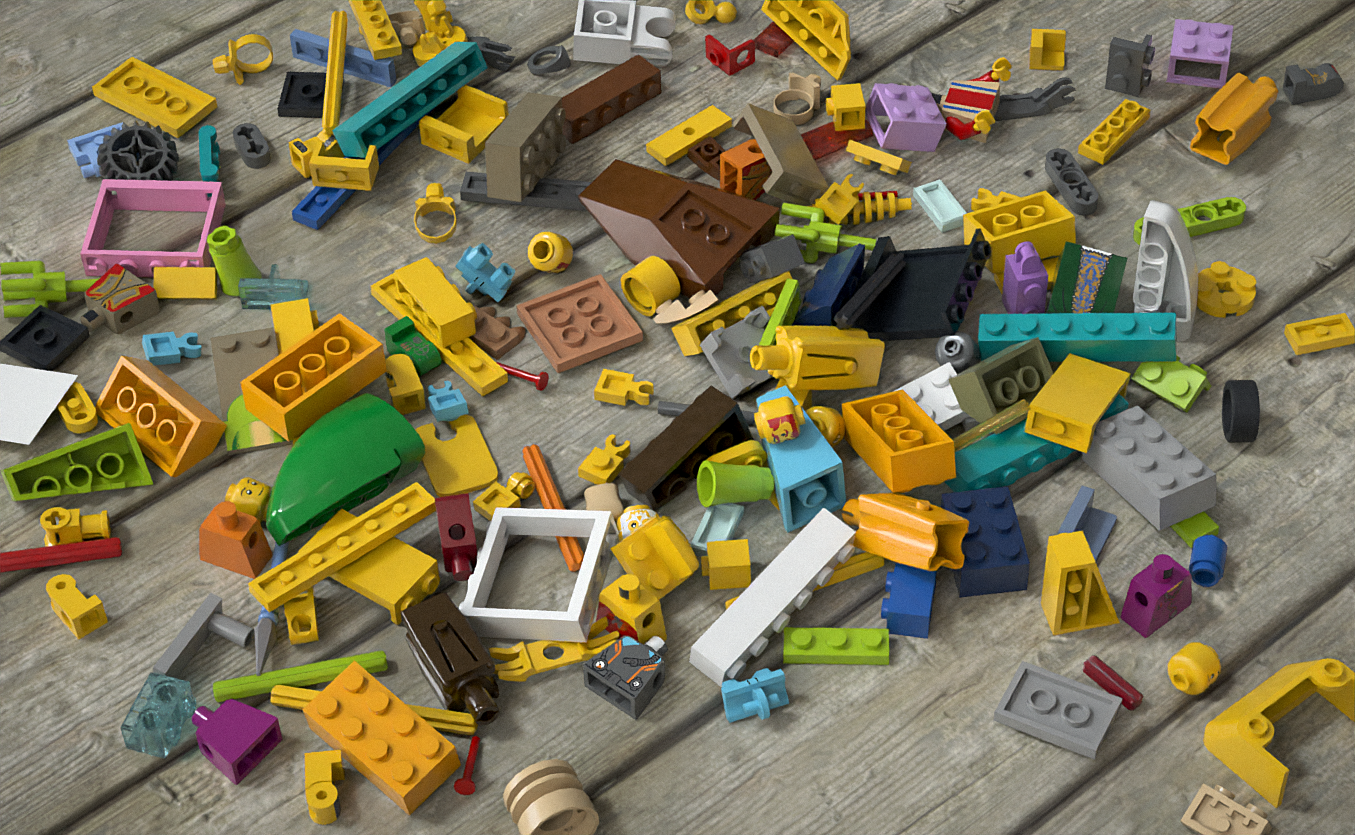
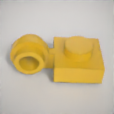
M516 472L508 479L506 488L495 482L473 501L474 510L491 521L496 508L521 507L520 498L527 499L535 489L532 477L525 472Z

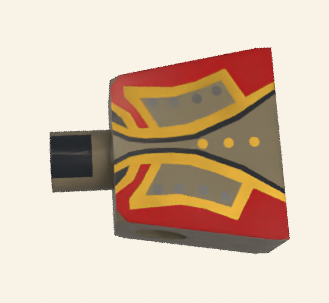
M116 263L85 292L84 296L88 312L80 317L82 325L88 327L89 332L104 325L115 334H121L161 312L156 290Z

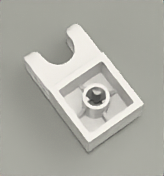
M579 0L574 31L573 60L622 64L639 54L655 67H665L671 62L673 52L669 41L659 37L670 36L675 29L676 16L668 8L639 6L633 0Z

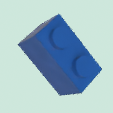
M895 563L894 572H887L885 592H890V598H883L881 619H887L886 629H889V634L928 639L937 571H927Z

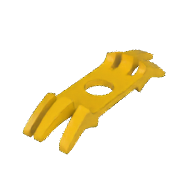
M603 617L591 625L587 642L541 640L526 645L522 641L511 648L492 647L489 648L491 657L510 661L495 665L496 670L493 674H497L499 679L525 682L532 675L588 661L616 642L619 638V633L615 631L593 639L608 626L607 618ZM552 646L559 647L564 651L563 655L555 660L546 658L543 653Z

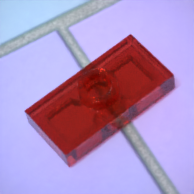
M774 21L753 40L755 42V49L776 58L794 42Z

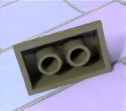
M1037 337L1013 344L948 380L961 410L995 434H998L1027 418L1030 403L1054 373Z

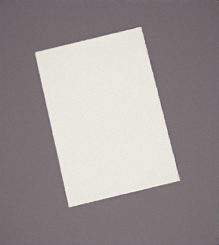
M0 364V440L29 445L78 375Z

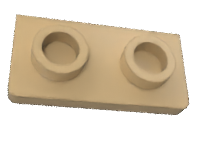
M1203 783L1180 820L1184 826L1200 835H1268L1272 829L1269 821L1266 820L1268 815L1263 810L1248 803L1246 808L1233 801L1235 798L1233 793L1217 784L1212 789Z

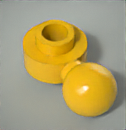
M689 0L685 7L687 17L696 24H705L712 17H715L720 23H731L737 15L736 7L726 1L715 6L713 0ZM695 9L701 10L702 14L696 12Z

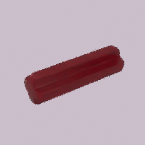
M1092 655L1084 662L1083 672L1109 694L1122 698V705L1129 711H1134L1141 705L1143 694L1099 657Z

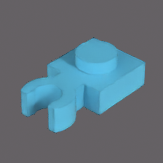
M174 332L147 334L142 337L146 359L154 366L180 363L181 356L187 358H198L201 356V345H197V333H186L180 338H176Z
M444 381L445 387L441 389H435L433 385L428 386L429 405L437 422L453 421L462 415L469 414L467 402L459 389L453 390L450 381Z

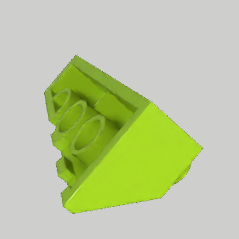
M130 423L0 470L12 501L153 485Z

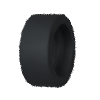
M1228 380L1225 383L1222 397V425L1225 439L1229 443L1254 442L1258 435L1260 423V401L1256 382L1254 380Z

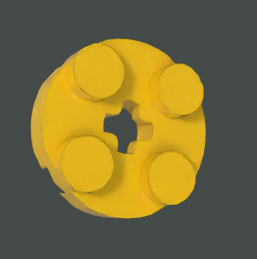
M1213 262L1210 268H1206L1198 273L1197 307L1203 312L1219 318H1226V313H1236V317L1244 315L1254 305L1256 279L1254 276L1238 268L1231 267L1225 262ZM1219 290H1227L1224 293L1219 292Z

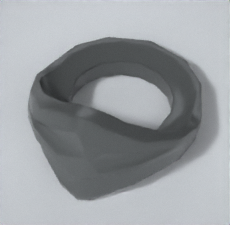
M549 46L534 53L529 58L527 66L533 74H544L564 70L571 66V62L564 46ZM547 54H556V57L548 63L540 66L534 65L540 57Z

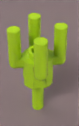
M789 203L782 204L781 215L811 219L810 224L804 225V227L777 224L775 236L777 237L794 234L796 240H801V243L806 244V250L800 249L805 263H815L818 259L819 251L838 254L839 246L851 248L857 244L865 245V250L873 251L877 239L842 234V225L823 223L825 213L821 208Z
M40 260L0 263L1 275L33 273V278L1 280L3 300L35 298V304L3 306L4 318L27 317L39 305L48 308V303L67 302L66 293L86 292L98 279L65 280V271L46 272L45 264Z

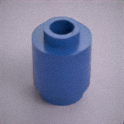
M1205 535L1198 537L1193 542L1189 572L1192 575L1193 582L1197 585L1211 587L1216 585L1223 577L1228 548L1222 539L1214 535Z

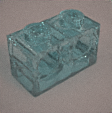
M150 672L120 727L126 749L166 759L172 746L178 744L187 718H191L195 712L196 698L193 697L189 681Z

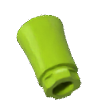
M221 226L209 234L207 237L209 252L219 276L222 292L229 296H240L254 290L261 282L262 274L252 261L236 230L228 226Z
M705 460L701 463L698 470L697 492L699 500L704 507L768 500L774 491V477L768 467L723 464Z

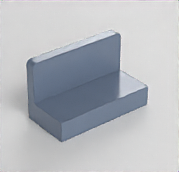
M1082 485L1058 534L1083 530L1095 562H1097L1116 524L1117 516L1093 508L1095 489Z

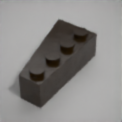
M711 385L701 395L696 397L687 409L673 419L664 431L650 441L641 453L627 463L619 473V476L631 496L644 505L649 506L651 510L656 511L687 489V482L693 478L697 479L698 470L703 461L714 454L754 439L739 404Z

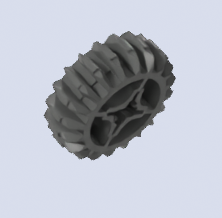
M135 120L131 127H128L123 122L122 130L113 127L111 136L104 135L103 144H99L97 164L99 165L100 175L105 177V179L173 180V174H176L178 170L179 154L177 153L176 143L171 141L168 132L162 133L159 125L151 129V124L148 121L144 126H139V123ZM137 153H139V156H140V159H139L140 165H139V166H137V162H136Z

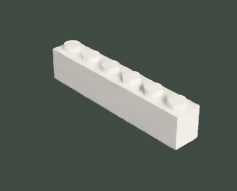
M823 508L693 644L689 662L720 687H722L723 682L729 679H737L746 668L747 664L745 662L752 655L757 657L763 652L771 634L774 631L780 633L790 621L791 616L789 615L796 608L801 610L806 606L812 597L814 588L818 584L822 587L829 581L834 573L833 568L839 562L844 564L848 561L855 551L853 542L856 531Z

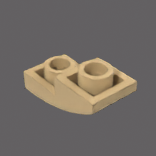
M703 290L696 293L688 300L690 303L688 308H685L678 299L674 303L669 299L655 310L658 315L653 320L658 325L679 323L707 310L720 301L711 290L707 293Z

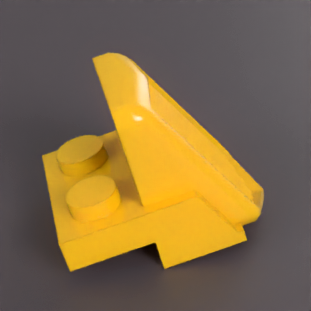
M655 514L610 548L626 573L638 577L639 584L656 596L658 600L692 576L699 568V561L688 539L669 516H662L660 518L658 514Z

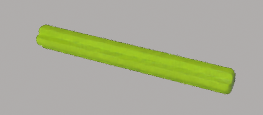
M379 650L263 672L260 676L253 674L216 681L213 683V694L216 702H224L229 699H240L271 693L272 688L276 685L297 688L329 682L340 675L353 661H356L370 674L381 672L388 668L385 652Z

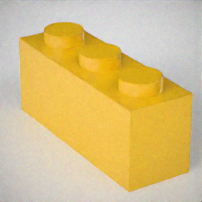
M428 257L394 271L398 296L442 348H446L476 334L475 320L477 319V313L474 306L470 302L466 303L461 297L455 284L451 285L446 279L443 270L439 266H435Z

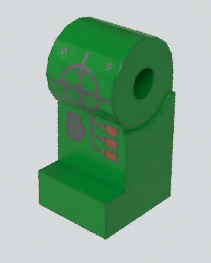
M408 316L384 329L387 351L391 355L405 354L409 356L418 377L441 365V356L435 345L427 341L415 329L414 322Z

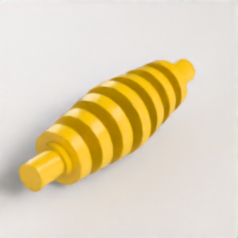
M863 192L862 202H859L858 194L854 196L858 202L848 215H852L853 225L860 224V214H864L865 223L872 222V213H876L877 221L884 219V212H888L889 218H894L898 211L912 210L911 198L897 199L894 193H887V200H883L882 192H875V201H871L870 192ZM848 215L841 221V224L847 225ZM828 217V223L835 224V222Z

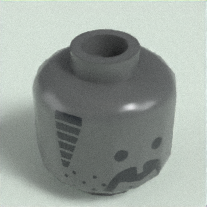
M956 331L955 336H943L936 344V360L940 366L950 362L956 374L976 365L981 360L978 344L970 335L963 331Z

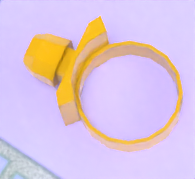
M414 0V4L419 9L425 22V27L429 32L432 31L430 26L432 17H436L439 23L442 16H445L449 23L453 22L450 11H446L447 6L444 0Z
M257 34L242 36L236 42L230 39L228 42L230 56L222 55L214 58L213 67L217 74L230 73L229 71H233L236 83L241 85L244 81L243 72L259 73L271 65L273 61L272 45L264 36ZM258 43L267 47L270 50V54L263 62L247 64L237 59V50L244 45Z
M430 183L426 188V198H419L415 201L414 223L416 232L421 239L428 243L437 244L445 242L455 233L457 227L456 207L454 199L444 197V190L440 183ZM442 211L454 215L455 219L450 231L442 236L431 237L423 234L418 229L416 224L419 215L423 217L430 212Z

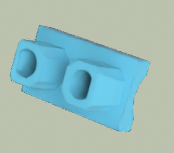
M484 243L479 244L475 248L469 246L455 265L463 273L461 276L469 282L465 291L468 294H472L477 289L483 295L488 294L499 302L512 283L511 279L515 274V269L507 263H502L498 268L493 266L489 262L493 253Z
M768 668L756 671L751 679L742 682L731 679L723 682L721 691L725 715L729 723L756 714L763 720L770 717L771 709L789 704L784 672L781 669L771 672Z

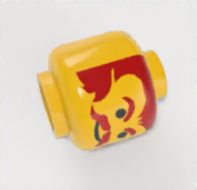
M541 232L530 241L528 258L536 269L548 273H559L570 265L573 258V248L566 237L553 232Z
M788 396L765 401L759 405V412L754 413L760 439L766 438L770 444L796 439L801 432L800 425L806 424L801 404L794 406L792 399Z

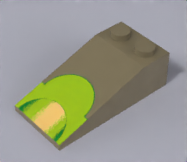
M274 327L210 338L222 419L227 424L225 438L228 455L293 445V439L288 442L246 410L240 383L279 355Z

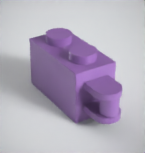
M1025 241L1016 247L1015 254L1006 255L1002 302L1008 314H1044L1048 273L1034 245L1029 241Z

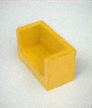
M317 141L309 163L313 186L371 191L379 169L377 147L375 145L369 146L365 160L326 157L324 142Z

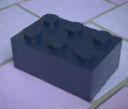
M1009 487L941 494V508L969 521L968 532L963 537L961 543V550L963 555H965L963 566L960 569H952L959 598L1027 590L1030 562Z

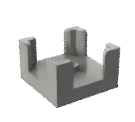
M763 306L751 311L742 321L724 330L723 327H720L711 332L700 344V347L732 399L773 378L766 370L759 371L753 369L750 363L751 349L759 345L765 331L763 327L770 320Z

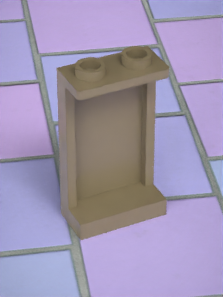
M748 103L732 123V126L737 131L755 137L773 172L763 184L766 194L797 205L810 206L815 204V199L821 198L829 189V186L793 120Z

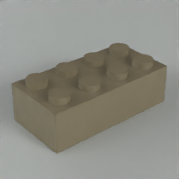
M528 92L485 142L487 197L522 202L529 192L533 191L537 182L544 177L549 167L554 165L557 157L564 152L566 136L563 135L562 126L565 122L566 112L562 108V97Z

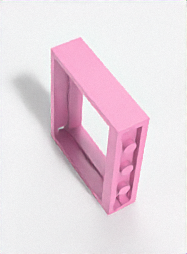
M103 179L80 253L86 276H103L116 263L136 277L154 278V267H210L212 257L209 252L207 237L216 228L220 227L226 205L222 182ZM112 191H116L117 195H112ZM207 193H212V197H208ZM114 210L207 212L197 252L103 250Z

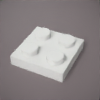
M950 362L895 390L903 389L943 431L964 421L965 418L971 417L961 410L948 379L957 375Z

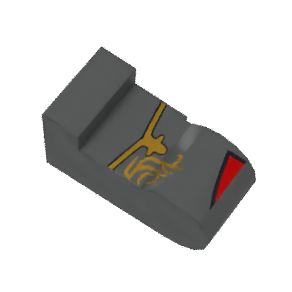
M1324 63L1316 68L1303 70L1297 64L1286 66L1282 89L1291 104L1296 105L1334 97L1343 89L1344 82L1335 67L1330 63Z

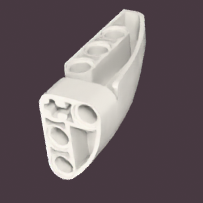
M1151 200L1143 220L1133 293L1134 313H1176L1177 342H1182L1189 339L1194 325L1198 295L1197 260L1187 227L1180 212L1170 204Z

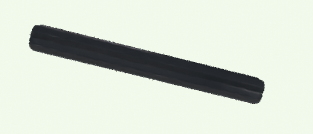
M891 254L835 315L834 320L838 323L836 327L839 330H842V328L849 329L906 266L903 254Z

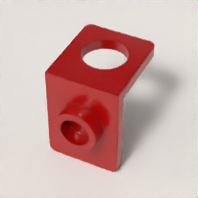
M710 34L705 36L706 58L727 75L731 76L754 64L755 42L752 39L729 50ZM748 50L745 60L737 63L738 56L743 51Z

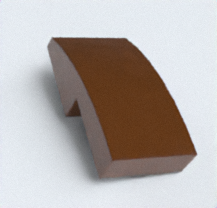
M709 136L688 149L687 157L708 175L720 181V154L725 152V150Z

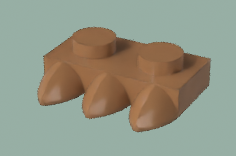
M474 305L477 313V319L475 320L476 334L468 338L484 352L498 360L525 337V327L509 328L510 317L494 318V307L478 308Z

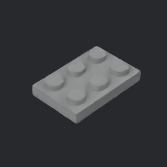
M1022 661L994 712V721L1095 760L1121 708L1122 698Z

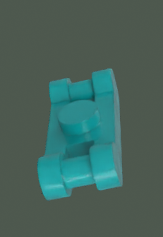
M206 125L201 127L198 132L201 178L203 182H219L218 170L221 169L219 157L220 147L215 142L217 132L214 126ZM207 193V196L212 197V193Z

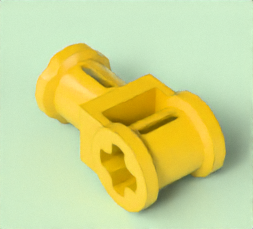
M54 507L44 511L40 517L41 526L46 530L45 546L83 542L87 538H111L108 510H104L100 514L81 515L79 508L66 510L61 507ZM55 517H58V518H59V524H58V525L56 524V519H55ZM58 534H59V539H60V542H59V543H58L57 540H56V537H57Z

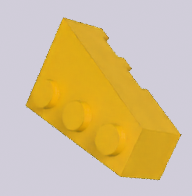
M1083 530L1060 533L1048 537L1041 606L1053 636L1120 623Z

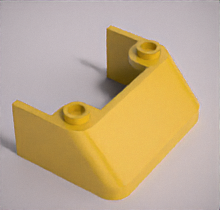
M1331 658L1288 664L1211 720L1205 727L1204 745L1208 751L1270 804L1278 808L1282 804L1289 769L1264 749L1273 740V724L1316 691L1355 722V672L1341 661Z

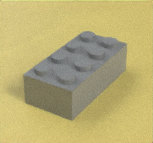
M1138 405L1096 424L1091 448L1087 453L1082 452L1083 461L1159 531L1216 506V473Z

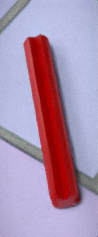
M113 537L0 552V573L116 558L122 556V543L120 538Z

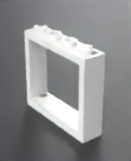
M496 508L492 520L487 523L486 538L483 547H480L478 550L474 574L469 576L465 600L459 606V610L466 617L477 636L587 642L599 602V595L602 592L613 555L610 548L616 545L619 535L612 512ZM509 534L590 537L567 612L485 608Z

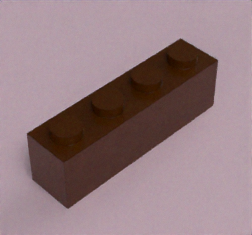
M638 54L562 97V108L566 112L562 128L566 140L574 144L661 94V71Z

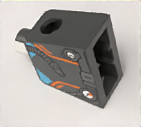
M623 636L583 664L585 687L637 720L665 681V660L662 656L668 651L667 645L657 636H652L644 645L630 636Z

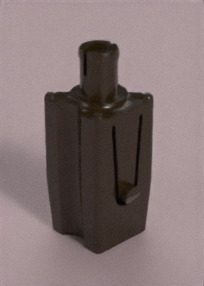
M441 593L403 610L401 618L408 631L405 634L406 642L423 676L444 710L463 712L467 707L474 721L480 726L488 725L496 720L500 711L498 705L493 700V698L499 697L498 685L492 677L493 672L496 670L495 663L466 617L448 594Z

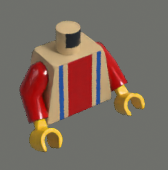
M1006 58L997 59L992 66V70L979 78L967 81H953L947 96L931 93L946 122L945 131L950 132L959 140L970 138L983 143L987 142L992 124L995 123L994 118L1000 103L999 78L1001 81H1008L1011 77L1009 70L1012 68V65Z

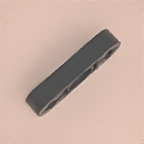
M1061 148L1050 150L1046 154L1045 171L1070 209L1078 215L1086 216L1093 214L1097 210L1098 192L1069 151ZM1067 179H1073L1078 181L1079 183L1068 184L1064 181Z

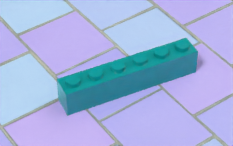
M454 42L332 130L344 156L366 158L370 145H375L377 149L487 69L488 67L477 42Z
M1176 313L980 314L978 344L981 352V361L1013 344L1037 337L1049 362H1063L1069 353L1095 362L1176 361Z
M1118 394L1099 421L1127 410L1129 403ZM1026 418L1001 433H994L955 452L956 478L945 480L944 482L953 492L1009 486L1016 482V480L1032 472H1038L1044 466L1058 459L1066 458L1076 450L1024 432Z

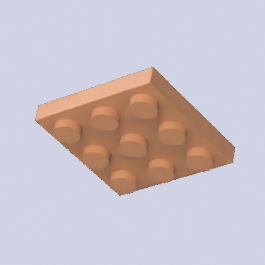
M601 274L516 305L517 315L557 373L643 341L642 330Z

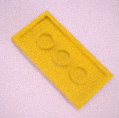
M130 57L92 86L94 96L145 122L148 121L154 127L159 125L162 131L168 132L176 138L181 137L218 107L215 97L134 57Z

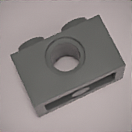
M794 234L768 241L745 251L740 256V269L743 275L749 279L750 283L775 277L805 263Z

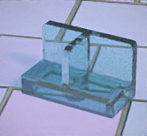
M272 264L269 279L240 278L238 289L242 309L271 310L270 304L306 299L309 289L308 281L280 279L278 265Z

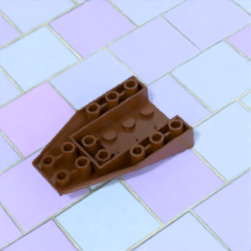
M615 159L578 195V200L632 264L637 265L649 256L661 258L676 274L680 284V293L689 299L701 290L705 293L711 290L717 295L723 289L724 272L751 245L757 247L770 241L775 236L776 225L779 224L780 208L705 183Z

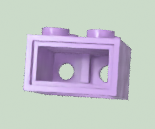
M1175 19L1166 82L1221 89L1226 84L1233 26L1221 23ZM1176 59L1221 64L1220 78L1210 79L1174 74Z
M875 83L866 104L865 115L882 149L935 152L946 127V122L929 88L920 85L905 86L894 83ZM876 116H888L891 121L885 135Z

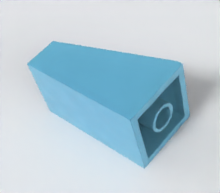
M786 385L756 398L757 409L765 401L784 396L790 397L794 406L799 405V403ZM803 408L806 424L800 425L801 432L796 439L777 444H770L766 438L761 439L763 449L767 454L768 467L774 477V490L783 525L787 533L808 524L823 508L832 513L843 508L846 503L843 462Z

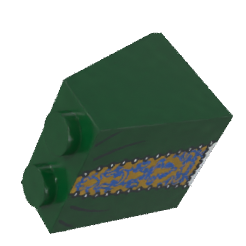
M1066 241L1056 264L1045 314L1114 313L1128 258Z

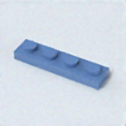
M295 29L290 34L293 58L327 68L329 39ZM346 44L343 73L390 88L395 84L397 79L393 58L388 57L374 60L370 51Z

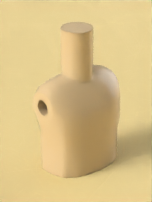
M599 484L585 490L584 497L587 511H611L615 522L624 514L619 489L616 484Z

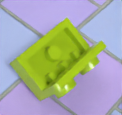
M1176 355V361H1143L1132 376V381L1188 413L1203 389L1209 391L1212 386L1206 377V371L1192 363L1189 367L1179 362L1181 358Z

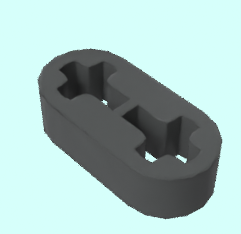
M251 123L236 126L232 132L234 143L244 163L253 169L267 166L271 160L269 146L259 128Z

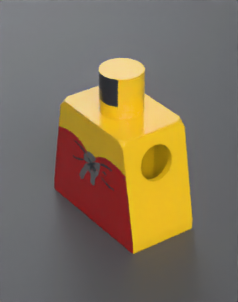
M632 574L622 575L602 590L599 595L596 621L606 617L608 626L605 630L609 633L618 631L619 638L617 640L623 636H630L643 645L652 636H657L664 642L667 640L660 602L656 596L639 584L638 577Z

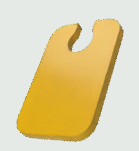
M462 415L456 420L449 421L451 429L457 434L448 441H442L435 437L436 429L433 423L422 425L415 429L425 446V455L421 461L433 489L439 497L470 493L490 487L497 482L499 478L497 467L472 416Z

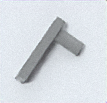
M210 592L154 665V687L166 693L212 632L245 648L251 642L255 630L223 614L222 598Z

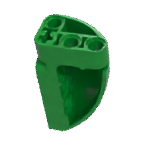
M368 393L349 400L324 414L294 443L273 483L267 509L266 526L278 546L328 522L341 509L348 512L375 498L387 489L389 484L414 472L425 455V446L421 437L394 407L377 396Z

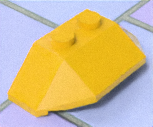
M765 0L761 10L837 81L841 80L851 59L849 15L832 0Z

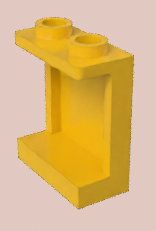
M465 84L457 90L458 99L439 118L434 119L425 115L419 121L421 144L469 164L485 149V142L507 118L509 113L506 101Z

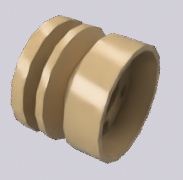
M543 760L528 766L514 776L507 784L503 793L504 805L510 812L513 822L518 826L520 835H593L599 824L598 813L589 796L583 791V785L577 778L574 768L564 760Z

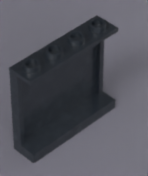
M981 228L975 230L970 245L896 251L890 236L879 237L852 297L891 254H903L906 266L850 328L863 329L867 331L869 339H879L881 341L955 336L960 324L964 321L965 312L973 299L978 281L982 278L985 264L991 256L990 244L985 240Z

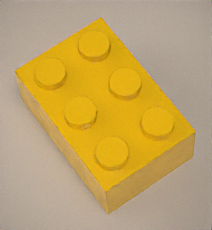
M1046 190L963 214L964 245H970L975 230L981 228L985 240L989 242L991 247V256L987 260L985 267L993 274L1004 272L1006 255L1015 254L1016 247L1022 242H1031L1040 259L1059 256L1066 241L1076 244L1075 216Z

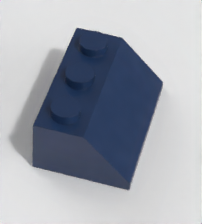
M857 244L829 258L823 270L819 269L817 271L812 290L808 289L806 291L803 306L798 310L792 326L836 327L838 323L834 320V317L851 299L864 271L865 245Z

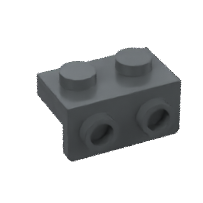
M1146 34L1142 43L1113 37L1110 43L1105 89L1139 97L1143 86H1149L1152 70L1148 69L1149 64L1151 65L1155 54V47H1151L1152 35Z

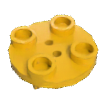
M445 16L441 17L440 23L436 17H432L430 20L432 31L422 34L412 49L417 64L419 66L424 65L454 42H468L464 29L458 26H451Z

